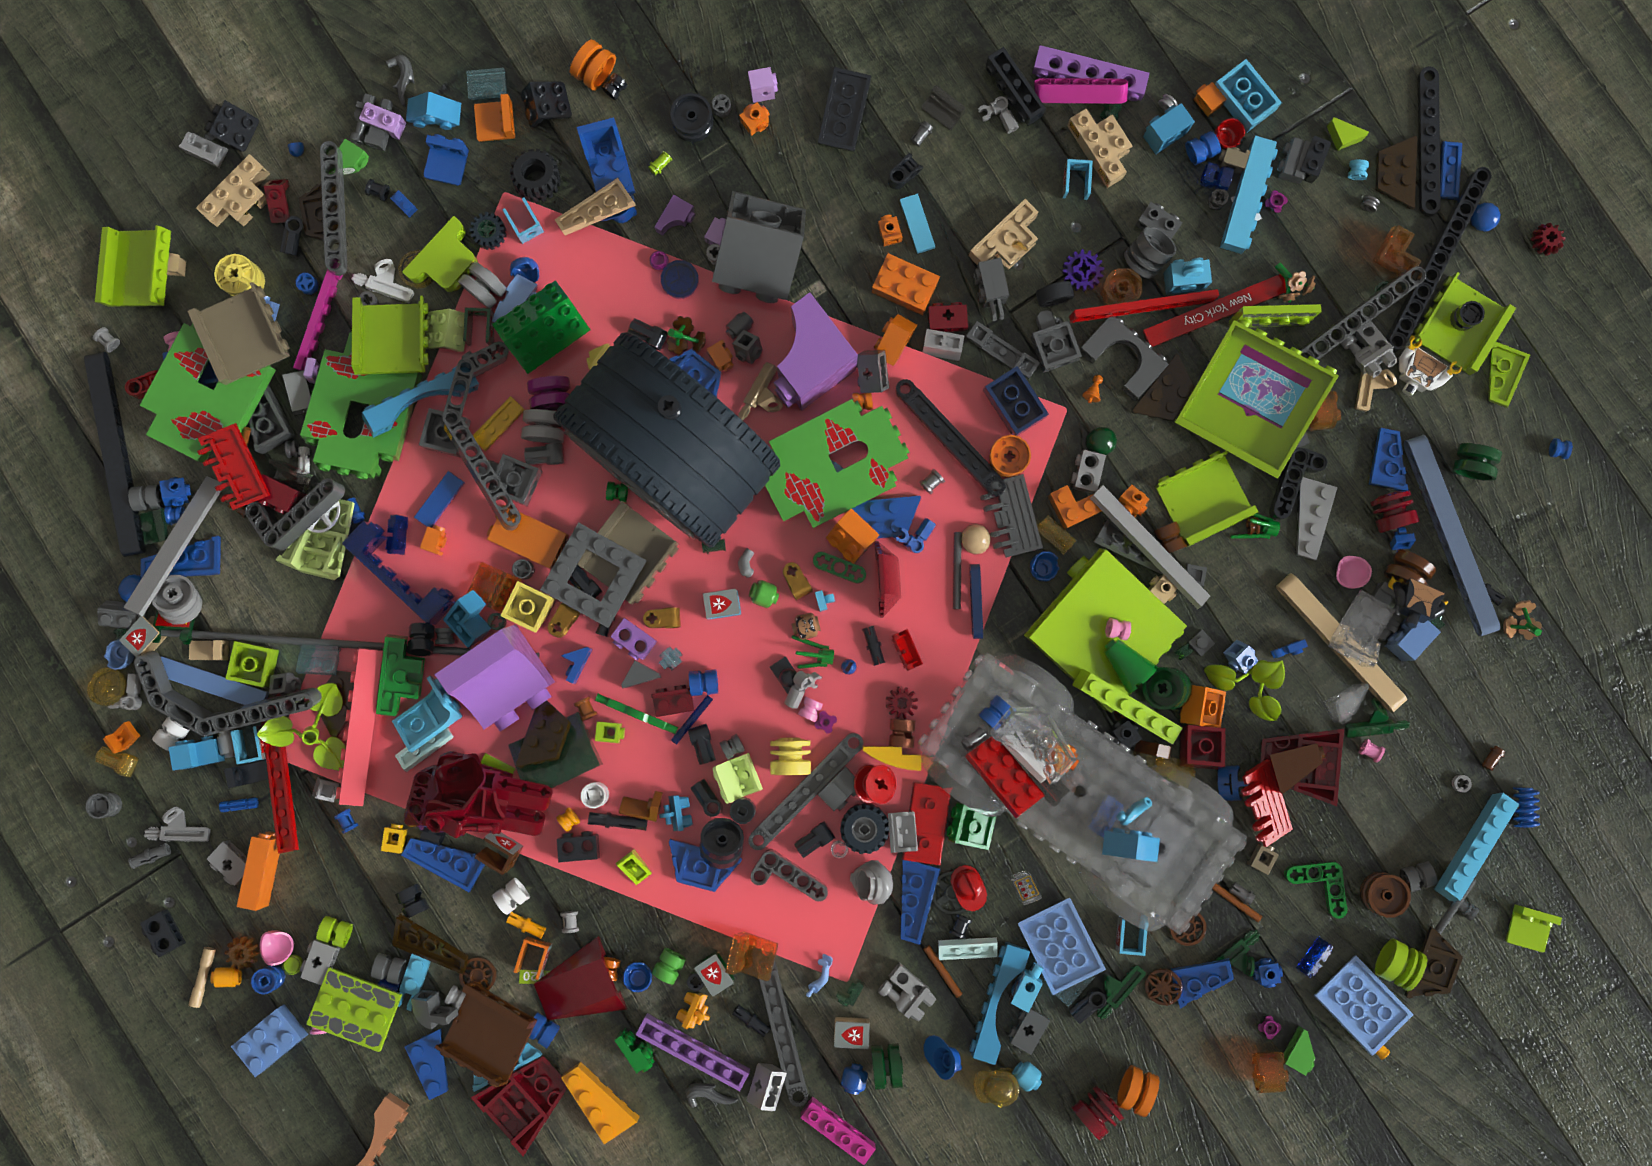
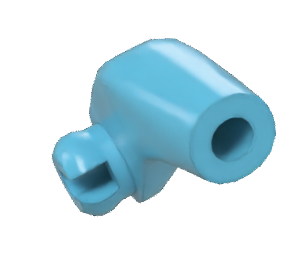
M1145 797L1136 801L1126 813L1120 811L1117 815V820L1123 826L1128 825L1152 806L1151 799Z

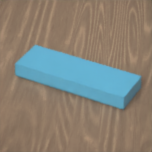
M918 194L900 199L917 254L935 249Z

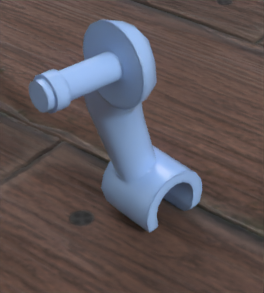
M823 954V958L818 960V964L822 966V974L820 978L808 985L807 997H810L812 993H818L827 983L829 968L833 962L831 956Z

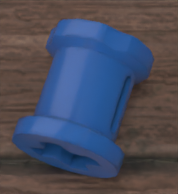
M350 808L334 816V819L338 820L341 825L343 834L359 826L353 820Z

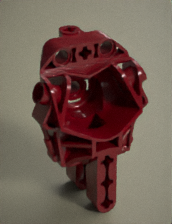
M450 751L440 755L437 765L425 768L415 774L404 813V822L409 827H419L420 830L426 827L432 832H445L454 838L464 836L467 831L500 834L501 830L537 836L542 832L545 822V814L542 811L548 809L553 790L547 785L515 779L512 773L484 765L475 753L458 754L457 752Z

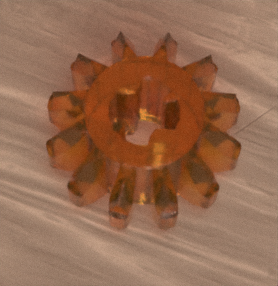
M242 936L240 939L236 937L233 939V943L227 944L230 950L225 951L224 954L229 955L226 962L232 961L231 968L237 966L238 970H243L244 967L248 969L252 967V963L254 964L258 961L255 956L260 955V952L255 951V948L259 945H252L254 939L250 938L247 940L246 936Z

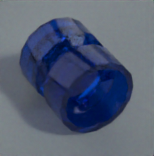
M1207 162L1201 177L1200 186L1207 188L1214 186L1215 190L1226 193L1231 184L1234 169L1226 166L1219 168L1218 164Z

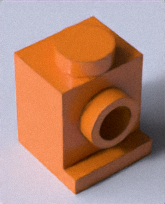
M885 215L881 217V221H878V228L883 247L902 242L903 236L897 216ZM893 226V230H888L886 227Z
M723 339L707 348V352L719 371H728L734 366L731 360L733 355L728 347L724 349L726 345Z
M434 525V528L427 526L420 549L442 556L443 552L440 549L444 548L447 541L445 528Z

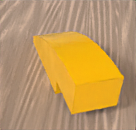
M862 747L864 752L885 764L906 770L921 771V755L902 754V747Z

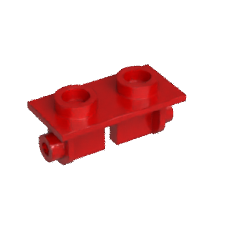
M908 629L892 635V642L897 652H901L902 655L899 656L904 665L903 667L907 671L923 664Z

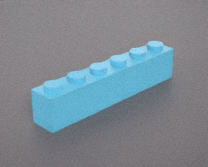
M1255 136L1251 140L1248 149L1250 150L1248 161L1240 176L1220 248L1240 254L1249 249L1252 242L1250 234L1257 225V220H1255L1256 213L1259 214L1262 207L1260 199L1261 196L1265 195L1268 186L1265 182L1272 173L1271 161L1275 160L1278 149H1275L1276 141Z
M1504 793L1492 794L1434 888L1435 891L1449 901H1461L1519 806L1516 801Z

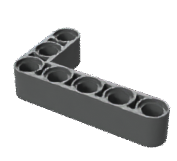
M324 479L279 521L269 507L256 502L246 506L245 514L266 546L283 551L344 496L345 488L341 483L332 479Z

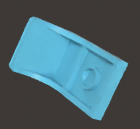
M432 676L427 677L432 687L431 692L392 720L405 746L411 753L463 717L460 712V704L455 699H452L439 680L434 679Z

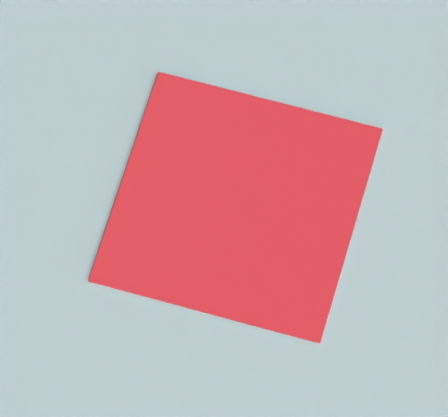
M504 192L494 214L502 220L507 231L505 233L507 235L503 238L505 241L504 243L500 242L501 246H495L493 250L491 248L486 250L484 247H480L476 257L478 263L497 276L499 281L507 288L514 279V276L510 275L511 262L519 257L533 259L538 264L540 276L538 281L535 282L538 284L536 292L538 293L547 284L556 280L591 330L529 374L526 373L509 350L504 363L476 376L479 382L478 390L467 395L462 417H466L471 421L469 430L473 435L510 396L525 410L530 409L529 399L534 395L528 393L527 382L539 377H568L570 389L566 392L571 394L577 385L580 386L582 384L581 380L590 371L587 364V358L590 357L589 351L608 343L610 346H614L613 342L621 333L628 332L634 318L668 332L669 329L676 330L673 327V322L679 316L692 319L694 330L691 331L690 337L694 338L698 331L705 332V346L701 348L699 353H696L715 368L717 367L709 356L707 348L723 339L726 345L724 349L728 347L732 353L733 358L731 360L734 366L728 371H720L722 375L717 398L739 416L741 408L745 406L744 398H746L763 365L768 362L777 367L786 358L793 346L796 332L792 324L791 306L795 303L779 298L776 303H766L759 300L755 292L741 289L739 294L724 292L719 289V283L712 282L714 272L666 254L669 259L667 267L663 270H656L650 265L649 259L651 254L658 250L593 225L565 236L555 221L562 213L529 201L527 202L544 232L522 244L502 209L505 208L519 233L534 226L536 223L522 198ZM489 225L485 235L486 238L494 235L495 227L493 225ZM676 263L688 265L695 275L693 287L683 294L671 292L664 283L666 270ZM676 265L671 267L667 271L668 275H666V281L669 280L666 282L667 286L674 292L675 290L676 292H681V289L683 292L687 291L693 284L691 282L694 281V277H690L693 275L692 271H688L689 268L684 265H678V269ZM677 271H679L680 279L677 280L676 282L670 284L671 282H673V281H675L676 279L679 278V277H678V272H677ZM464 288L455 310L465 313V308L487 307ZM491 291L489 292L497 302L491 309L494 313L499 302L505 298L506 292L502 297L495 295ZM742 312L747 313L754 321L751 325L752 328L747 332L759 337L763 349L761 356L753 364L746 361L742 362L736 357L732 344L735 339H731L725 332L727 330L726 325L737 314ZM473 316L472 344L468 346L465 343L464 352L439 348L426 379L428 382L434 380L435 376L445 372L447 374L451 372L467 352L475 353L489 346L486 343L487 317ZM829 317L857 354L863 351H875L874 346L878 338H883ZM494 328V343L503 342ZM668 335L659 352L670 360V358L679 355H676L674 351L670 352L668 350L667 339L671 337ZM688 340V349L685 351L692 349V341ZM905 346L894 366L887 363L889 388L882 393H871L873 409L883 406L884 409L888 408L892 416L889 420L892 426H897L901 434L898 438L901 444L905 442L910 453L907 454L908 459L888 468L889 472L893 470L897 481L894 482L896 487L870 500L921 496L908 531L909 535L916 536L915 533L925 518L936 524L928 539L923 542L924 548L920 553L908 551L903 543L895 541L893 537L875 540L879 541L899 559L901 598L883 618H880L878 598L880 593L875 541L854 563L863 567L866 571L865 580L859 584L819 570L813 564V557L818 552H825L846 560L837 548L830 545L826 536L848 511L814 528L804 511L783 521L767 488L764 486L757 495L753 496V500L742 514L737 515V520L725 534H721V539L714 547H707L697 538L695 540L691 539L628 488L627 501L624 503L678 542L677 547L679 549L673 557L669 556L666 560L667 566L661 573L657 572L654 576L656 580L650 588L646 587L642 592L644 596L639 603L631 605L628 601L624 600L615 616V621L611 624L608 637L596 634L599 623L580 613L578 619L564 637L557 638L551 635L548 631V624L562 603L557 599L548 617L536 633L501 617L517 581L541 591L540 589L551 569L487 540L488 529L491 525L494 526L497 518H495L494 511L462 458L424 449L419 446L428 409L431 408L444 412L448 395L429 396L418 400L409 422L399 461L393 460L321 639L384 643L385 636L392 634L408 636V644V641L411 640L409 638L410 624L428 623L434 625L435 628H450L443 618L459 598L474 590L486 603L479 615L488 623L491 629L483 639L469 648L473 649L503 628L517 625L535 653H540L539 659L555 681L546 688L552 696L547 701L571 722L558 760L545 761L537 765L529 764L525 765L524 768H518L515 764L535 709L532 710L527 702L514 709L520 719L500 732L495 724L483 729L472 713L458 699L451 696L452 699H455L460 704V712L463 716L448 727L454 738L406 772L395 757L406 746L392 720L431 692L432 687L427 677L432 676L434 679H437L434 674L461 657V655L446 654L414 656L406 652V656L425 658L421 696L418 699L401 697L399 713L396 716L376 714L375 709L365 793L406 809L415 774L425 768L437 765L441 754L450 751L457 752L458 754L475 753L481 761L485 753L516 768L513 778L544 784L553 790L548 809L542 811L545 814V822L539 835L531 836L501 830L503 834L523 845L520 852L521 855L821 973L822 966L818 964V960L823 958V954H826L833 958L832 965L829 968V976L848 982L878 904L873 905L859 898L852 882H850V875L858 867L871 860H878L891 872L898 852L891 853L890 835H888L885 844L878 851H874L871 854H859V852L852 851L841 838V822L850 808L865 802H862L857 795L854 797L850 795L846 799L848 803L840 811L838 809L833 811L818 794L764 849H753L748 841L750 834L808 776L770 775V761L779 760L778 755L770 754L772 750H779V746H770V741L780 738L810 740V746H802V750H811V753L802 755V759L811 761V772L848 734H859L863 739V746H889V738L893 734V731L890 730L891 719H896L897 711L892 715L889 714L893 707L886 708V705L892 704V701L886 700V697H894L890 693L891 690L897 695V687L901 688V693L907 687V695L912 691L915 692L910 698H918L917 702H912V705L918 706V709L910 708L914 715L911 716L906 712L907 719H903V715L900 713L899 719L916 720L915 731L912 733L915 737L914 748L902 747V754L921 755V771L906 770L885 764L871 757L862 749L845 766L854 776L865 765H885L889 767L896 778L894 796L885 804H877L875 802L868 804L879 807L885 813L887 820L888 813L909 812L913 782L924 784L980 640L973 639L969 565L980 564L984 629L1011 556L1005 558L1003 550L1011 548V545L994 549L993 545L995 543L1009 540L1008 534L995 538L990 536L989 548L981 554H972L966 551L961 541V609H953L954 532L962 533L964 529L972 524L984 526L989 534L1006 529V527L997 528L994 512L1001 511V508L984 512L983 509L987 505L998 504L999 499L994 497L985 501L981 500L980 496L988 494V492L897 396L896 386L902 379L911 380L990 464V449L995 442L1003 436L1012 435L983 392L984 387L994 380ZM478 359L480 364L487 363L485 359ZM858 368L804 410H801L796 403L789 408L783 403V407L776 412H768L757 405L756 408H750L748 417L742 421L772 449L769 443L770 440L851 400L852 393L858 392L863 394L858 386ZM776 371L767 388L779 398L775 392L776 386L773 383L779 379L778 371ZM903 385L900 387V391L906 394L911 391V388L908 385ZM451 397L453 405H460L463 401V397ZM1040 397L1038 398L1049 415L1018 435L1027 442L1031 450L1030 464L1019 474H1024L1031 504L1067 413L1065 407ZM773 402L768 404V406L776 407L778 403ZM862 409L863 411L860 412V415L862 416L871 410ZM522 413L487 451L482 448L481 450L487 460L496 463L500 462L503 454L526 463L524 456L525 448L541 447L549 443L533 442L521 438L522 428L529 425L523 421ZM564 434V442L562 443L564 463L548 465L547 463L531 465L539 468L542 474L528 507L515 501L513 503L519 512L568 534L569 540L578 522L597 533L620 504V501L617 499L613 501L606 500L607 483L609 481L621 484V482ZM855 441L828 456L830 460L845 469L864 459L868 454V447L862 441ZM473 450L466 451V454L470 457L476 455ZM1008 452L1004 458L1011 462L1014 456L1011 455V452ZM935 469L945 482L943 484L940 483L932 490L933 493L929 494L921 486L920 481L925 480L932 473L931 471ZM449 471L465 482V484L434 524L445 528V537H447L444 548L440 549L443 555L440 556L420 549L427 526L414 518V516ZM1000 476L1002 479L1010 478V477ZM499 499L496 501V504L503 507V505H506V502ZM746 548L754 552L749 561L754 573L749 578L741 575L738 561ZM825 556L817 557L816 560L819 566L827 564L829 566L826 569L831 570V564L834 559L831 558L830 562L825 560ZM520 559L531 562L535 569L533 576L526 580L516 577L512 571L514 562ZM791 562L798 564L813 589V592L798 600H795L783 575V568ZM841 562L834 565L835 572H844L845 565ZM848 565V571L844 576L849 577V573L853 574L855 580L863 577L860 574L861 570L857 569L856 572L850 570L852 566ZM788 567L787 575L795 576L796 568ZM582 568L586 575L602 590V593L596 597L597 600L602 601L609 587ZM764 580L774 584L777 587V593H779L776 604L772 603L770 607L764 608L752 603L749 592L753 583ZM730 589L738 591L741 615L706 619L703 593ZM822 590L824 596L833 594L835 602L826 604L827 610L820 612L815 592ZM680 608L681 627L649 628L643 621V615L648 610ZM813 613L814 616L818 617L821 631H818L816 637L807 640L829 646V649H833L834 659L832 665L827 664V667L797 668L798 665L818 663L820 661H817V657L796 655V651L818 653V650H822L791 638L794 635L792 624L795 623L797 615ZM654 614L647 618V621H650L651 624H654V621L657 620ZM624 618L657 641L644 660L639 658L638 662L660 673L662 678L622 688L621 684L635 659L628 654L630 652L625 647L620 649L613 644L614 639L611 638V635ZM560 625L554 626L556 631L560 632L562 630V628H560ZM871 626H874L878 642H881L880 648L885 663L880 664L877 656L879 665L876 666L873 665L870 651L866 648L868 644L862 629L868 628L871 635L869 630ZM908 629L923 662L922 665L909 671L903 667L904 665L899 656L902 654L900 651L897 652L892 642V635ZM623 630L620 633L621 639L624 641L629 639L630 632ZM436 633L434 639H432L434 646L467 648L455 633L453 634L455 644H435L437 639ZM643 641L637 642V651H644L645 643ZM317 646L301 685V690L317 688L326 684L335 670L356 671L353 655L354 652H358V649ZM585 647L593 649L576 684L566 681L568 677L566 672L570 665H574V662L561 655ZM785 656L796 672L803 671L809 674L816 672L822 677L815 681V684L818 685L817 688L808 687L805 690L798 708H790L784 703L788 694L770 668V666ZM847 659L853 660L857 665L856 671L850 675L845 674L841 669L843 661ZM849 662L848 666L845 669L847 672L849 671L853 663ZM705 670H717L718 694L707 695L706 692H703L702 695L692 696L695 711L656 717L654 702L651 694L656 693V689L667 688V691L675 690L674 686L686 685V688H690L689 671H701V673H704ZM599 693L678 727L676 734L636 719L595 701L596 696ZM590 697L589 701L594 711H597L598 714L582 721V716L578 708L574 706V703ZM805 697L823 704L821 710H817L818 717L816 721H818L821 711H826L830 716H836L837 722L833 724L831 733H826L821 728L817 729L814 721L798 715L800 709L805 706ZM899 698L897 700L899 702L897 706L899 708H901V706L905 708L906 699L903 698V700H901V698ZM308 709L290 714L288 718L292 721V729H297L303 733L306 727L313 726L318 711ZM320 716L316 727L319 730L318 739L325 742L331 735ZM597 721L622 723V728H625L624 739H620V743L595 741ZM349 722L346 724V726L343 728V730L337 737L340 740H342V742L345 744V747L346 741H343L344 729H348ZM707 724L716 760L700 765L695 747L690 741L688 729ZM612 728L608 730L610 736L615 734ZM293 732L294 741L286 746L288 763L341 783L342 780L338 779V770L323 768L315 762L313 757L314 749L321 743L306 745L302 738H299V735ZM737 734L745 751L736 753L732 758L727 759L720 746V742L728 741L731 739V736ZM856 737L850 738L848 740L849 747L857 748L859 740ZM749 753L763 789L744 796L754 802L756 813L750 822L739 824L744 835L742 861L715 892L677 882L669 840L673 839L700 846L702 829L709 821L716 818L732 820L730 807L733 802L726 804L721 797L719 785L713 776V767ZM703 779L707 781L717 799L723 805V810L718 816H707L691 790L693 785ZM593 782H601L609 790L608 801L598 808L586 807L581 800L582 789ZM655 791L663 792L659 814L664 813V805L670 806L668 796L679 795V797H689L690 807L682 808L681 813L682 816L691 815L693 825L684 828L683 831H673V825H666V819L660 818L658 814L656 822L648 820L647 830L644 831L588 825L589 812L607 814L608 812L611 815L627 816L619 814L623 797L648 802L649 798H653ZM711 802L708 806L709 811L716 813L718 805ZM568 807L580 819V823L573 825L569 832L564 830L556 819L558 815L564 814ZM825 821L835 838L803 858L794 844L808 835L814 827ZM474 831L466 832L470 835L476 836L483 840L484 837L487 834H489L485 832ZM593 831V834H598L600 858L558 863L557 839L562 837V834L573 833L574 836H581V832ZM755 835L753 843L760 846L764 843V838L761 835ZM585 840L583 847L590 851L593 848V844L591 841ZM565 842V851H573V845L570 842ZM633 849L636 850L652 872L651 875L637 885L616 865V862ZM774 850L822 881L828 888V895L823 901H815L773 872L765 884L755 885L751 881L752 870L765 851ZM768 854L765 856V861L768 864H773L776 858L774 855ZM784 865L781 868V872L789 875L792 872V868L789 865ZM756 871L754 877L756 880L761 881L765 878V874L763 871ZM800 876L797 882L799 885L804 886L808 883V878ZM812 881L811 886L807 890L810 891L813 888L816 891V896L819 894L823 895V888L816 889L813 887L815 882Z

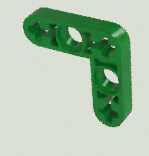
M1328 861L1292 865L1285 869L1284 877L1292 884L1324 881L1328 913L1337 919L1346 916L1347 902L1343 871L1338 863ZM1331 866L1337 869L1335 872H1333V876L1331 873L1328 872L1323 873L1322 870H1330ZM1312 867L1318 870V875L1315 878H1310L1308 874L1309 869ZM1294 870L1297 873L1303 872L1304 876H1295L1294 880L1292 877H1290V874H1292ZM1336 884L1339 886L1340 891L1337 895H1332L1330 888ZM1341 898V901L1337 900V905L1341 907L1337 914L1333 911L1336 908V902L1331 901V899Z

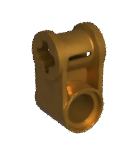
M793 562L786 564L783 568V575L795 600L813 592L810 583L798 564ZM788 567L796 568L795 576L787 575Z
M561 603L548 624L549 633L557 638L564 637L578 619L580 612ZM560 625V628H562V630L560 632L556 631L554 626Z
M680 608L648 610L643 615V621L649 628L681 627ZM651 614H654V617L657 618V620L654 621V624H651L650 621H647V618H650Z

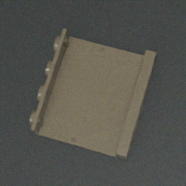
M253 282L250 283L251 289L202 311L193 308L187 311L217 379L224 385L290 356L287 351L289 345L280 335L282 330L278 322L273 320L272 315L274 312L271 306L266 304L264 300L266 294L261 286H257Z
M623 501L620 502L598 532L600 535L647 560L625 598L631 605L640 602L644 596L642 592L646 587L650 588L656 580L654 576L657 572L661 573L667 566L666 560L669 556L673 557L679 549L677 547L678 542L666 535ZM587 549L578 563L580 567L584 568L608 587L620 569L618 566Z

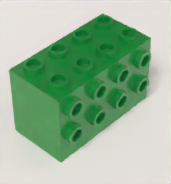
M556 280L547 284L541 291L531 295L528 300L515 306L512 311L498 318L492 324L502 341L527 374L591 330Z

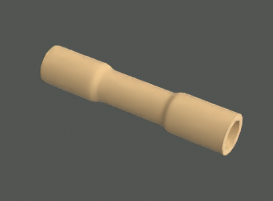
M204 947L200 968L188 1004L191 1007L200 1008L205 984L216 951L214 948Z

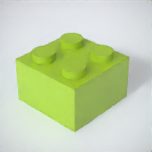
M234 641L225 679L259 687H270L271 675H274L279 650Z

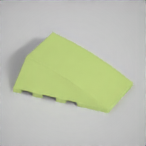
M340 499V515L331 529L322 533H315L307 529L285 550L282 556L279 555L276 561L302 573L331 580L337 579L341 573L355 503ZM337 507L330 510L329 519L331 522L336 517ZM319 520L314 526V529L317 530L327 528V525L322 520Z

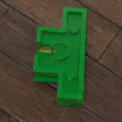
M392 634L385 636L376 714L396 716L399 713L401 697L418 699L421 696L425 658L406 656L408 636Z

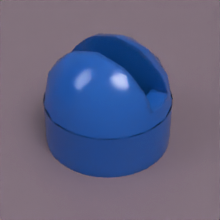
M302 142L288 144V150L292 156L299 157L304 153V145Z
M851 659L843 661L841 665L842 671L847 675L853 674L857 668L856 663ZM849 662L853 663V665L847 672L845 669L848 666Z

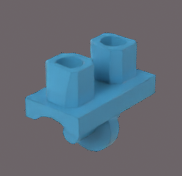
M679 795L668 796L670 806L664 805V813L659 814V817L666 819V825L672 824L673 831H683L684 828L693 825L691 815L682 816L681 813L682 808L690 807L689 797H679Z

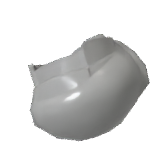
M878 860L866 862L850 875V882H852L862 901H868L873 905L884 904L892 893V875Z

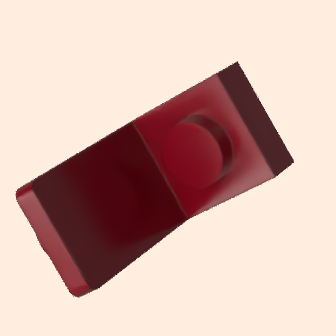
M288 179L269 180L264 185L272 223H284L290 217L285 191L289 188Z

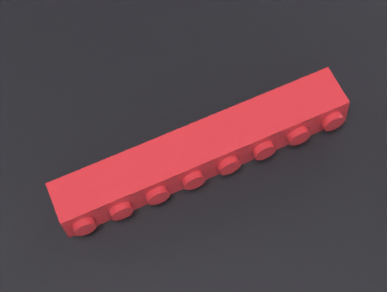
M358 647V652H354L353 655L356 671H351L350 683H354L353 691L349 690L348 702H351V710L346 711L345 721L349 722L348 729H344L343 741H346V749L342 748L340 760H344L343 768H339L338 779L342 781L341 787L336 789L335 799H339L340 805L363 806L383 650Z

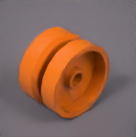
M591 39L577 52L570 66V74L579 81L583 80L584 85L591 90H596L611 74L616 62V56L607 49L603 50L601 44Z
M1133 1065L1129 1066L1119 1086L1116 1100L1118 1107L1127 1111L1132 1108L1135 1114L1146 1117L1150 1113L1157 1097L1160 1083L1159 1076L1151 1072L1143 1075L1141 1068Z

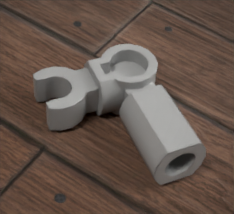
M1003 96L997 97L989 106L982 105L978 108L979 113L982 111L987 112V115L982 117L983 122L988 121L993 114H1000L999 117L1008 134L1019 128L1011 110H1008V100Z
M803 671L797 672L793 678L795 685L791 686L784 703L790 708H798L805 693L804 689L808 687L817 688L818 685L815 684V681L822 677L816 672L811 674L804 673Z
M138 674L127 675V696L121 697L119 695L115 699L117 697L116 694L109 695L116 702L114 705H108V708L137 710L141 707L142 700L138 696L141 692V681Z

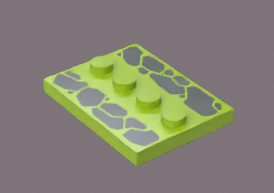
M1321 304L1243 306L1229 320V328L1234 320L1238 322L1240 319L1249 323V327L1305 326L1321 313Z
M329 967L306 1025L380 1052L402 994Z

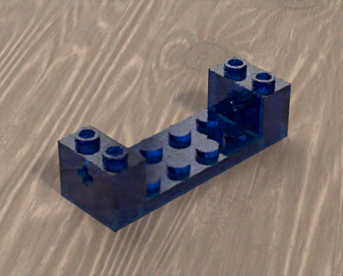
M363 521L342 544L427 624L436 625L455 604L456 601L453 599L455 596L447 589L436 587L424 598L418 593L410 591L411 587L408 583L396 578L397 573L389 566L382 565L383 560L375 553L372 554L386 540L387 537L383 534L385 530L377 523Z

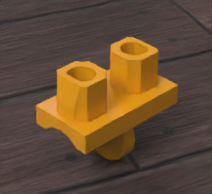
M686 993L684 1002L691 1006L688 1011L680 1009L677 1013L676 1019L683 1023L681 1027L685 1029L694 1028L695 1024L701 1025L703 1019H710L711 1016L706 1013L708 1006L704 1005L708 995L704 993Z

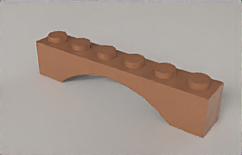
M389 1093L383 1099L374 1113V1136L365 1157L356 1166H374L375 1162L373 1160L376 1155L380 1157L386 1146L384 1143L386 1140H391L397 1132L395 1126L398 1122L402 1123L408 1115L406 1110L409 1105L392 1093Z

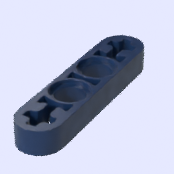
M970 564L973 639H983L980 564Z

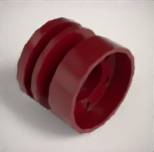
M1410 490L1391 492L1381 495L1370 502L1371 507L1376 505L1381 507V509L1374 510L1373 514L1383 513L1384 516L1376 521L1379 533L1420 522L1416 510H1406V506L1413 503V500L1405 502L1403 500L1404 497L1411 495Z
M1096 1085L1093 1088L1098 1095L1096 1098L1090 1092L1087 1093L1091 1101L1089 1105L1080 1099L1071 1108L1100 1141L1109 1133L1105 1123L1108 1121L1111 1125L1116 1126L1117 1124L1112 1116L1115 1115L1120 1121L1124 1117L1118 1105L1108 1093Z

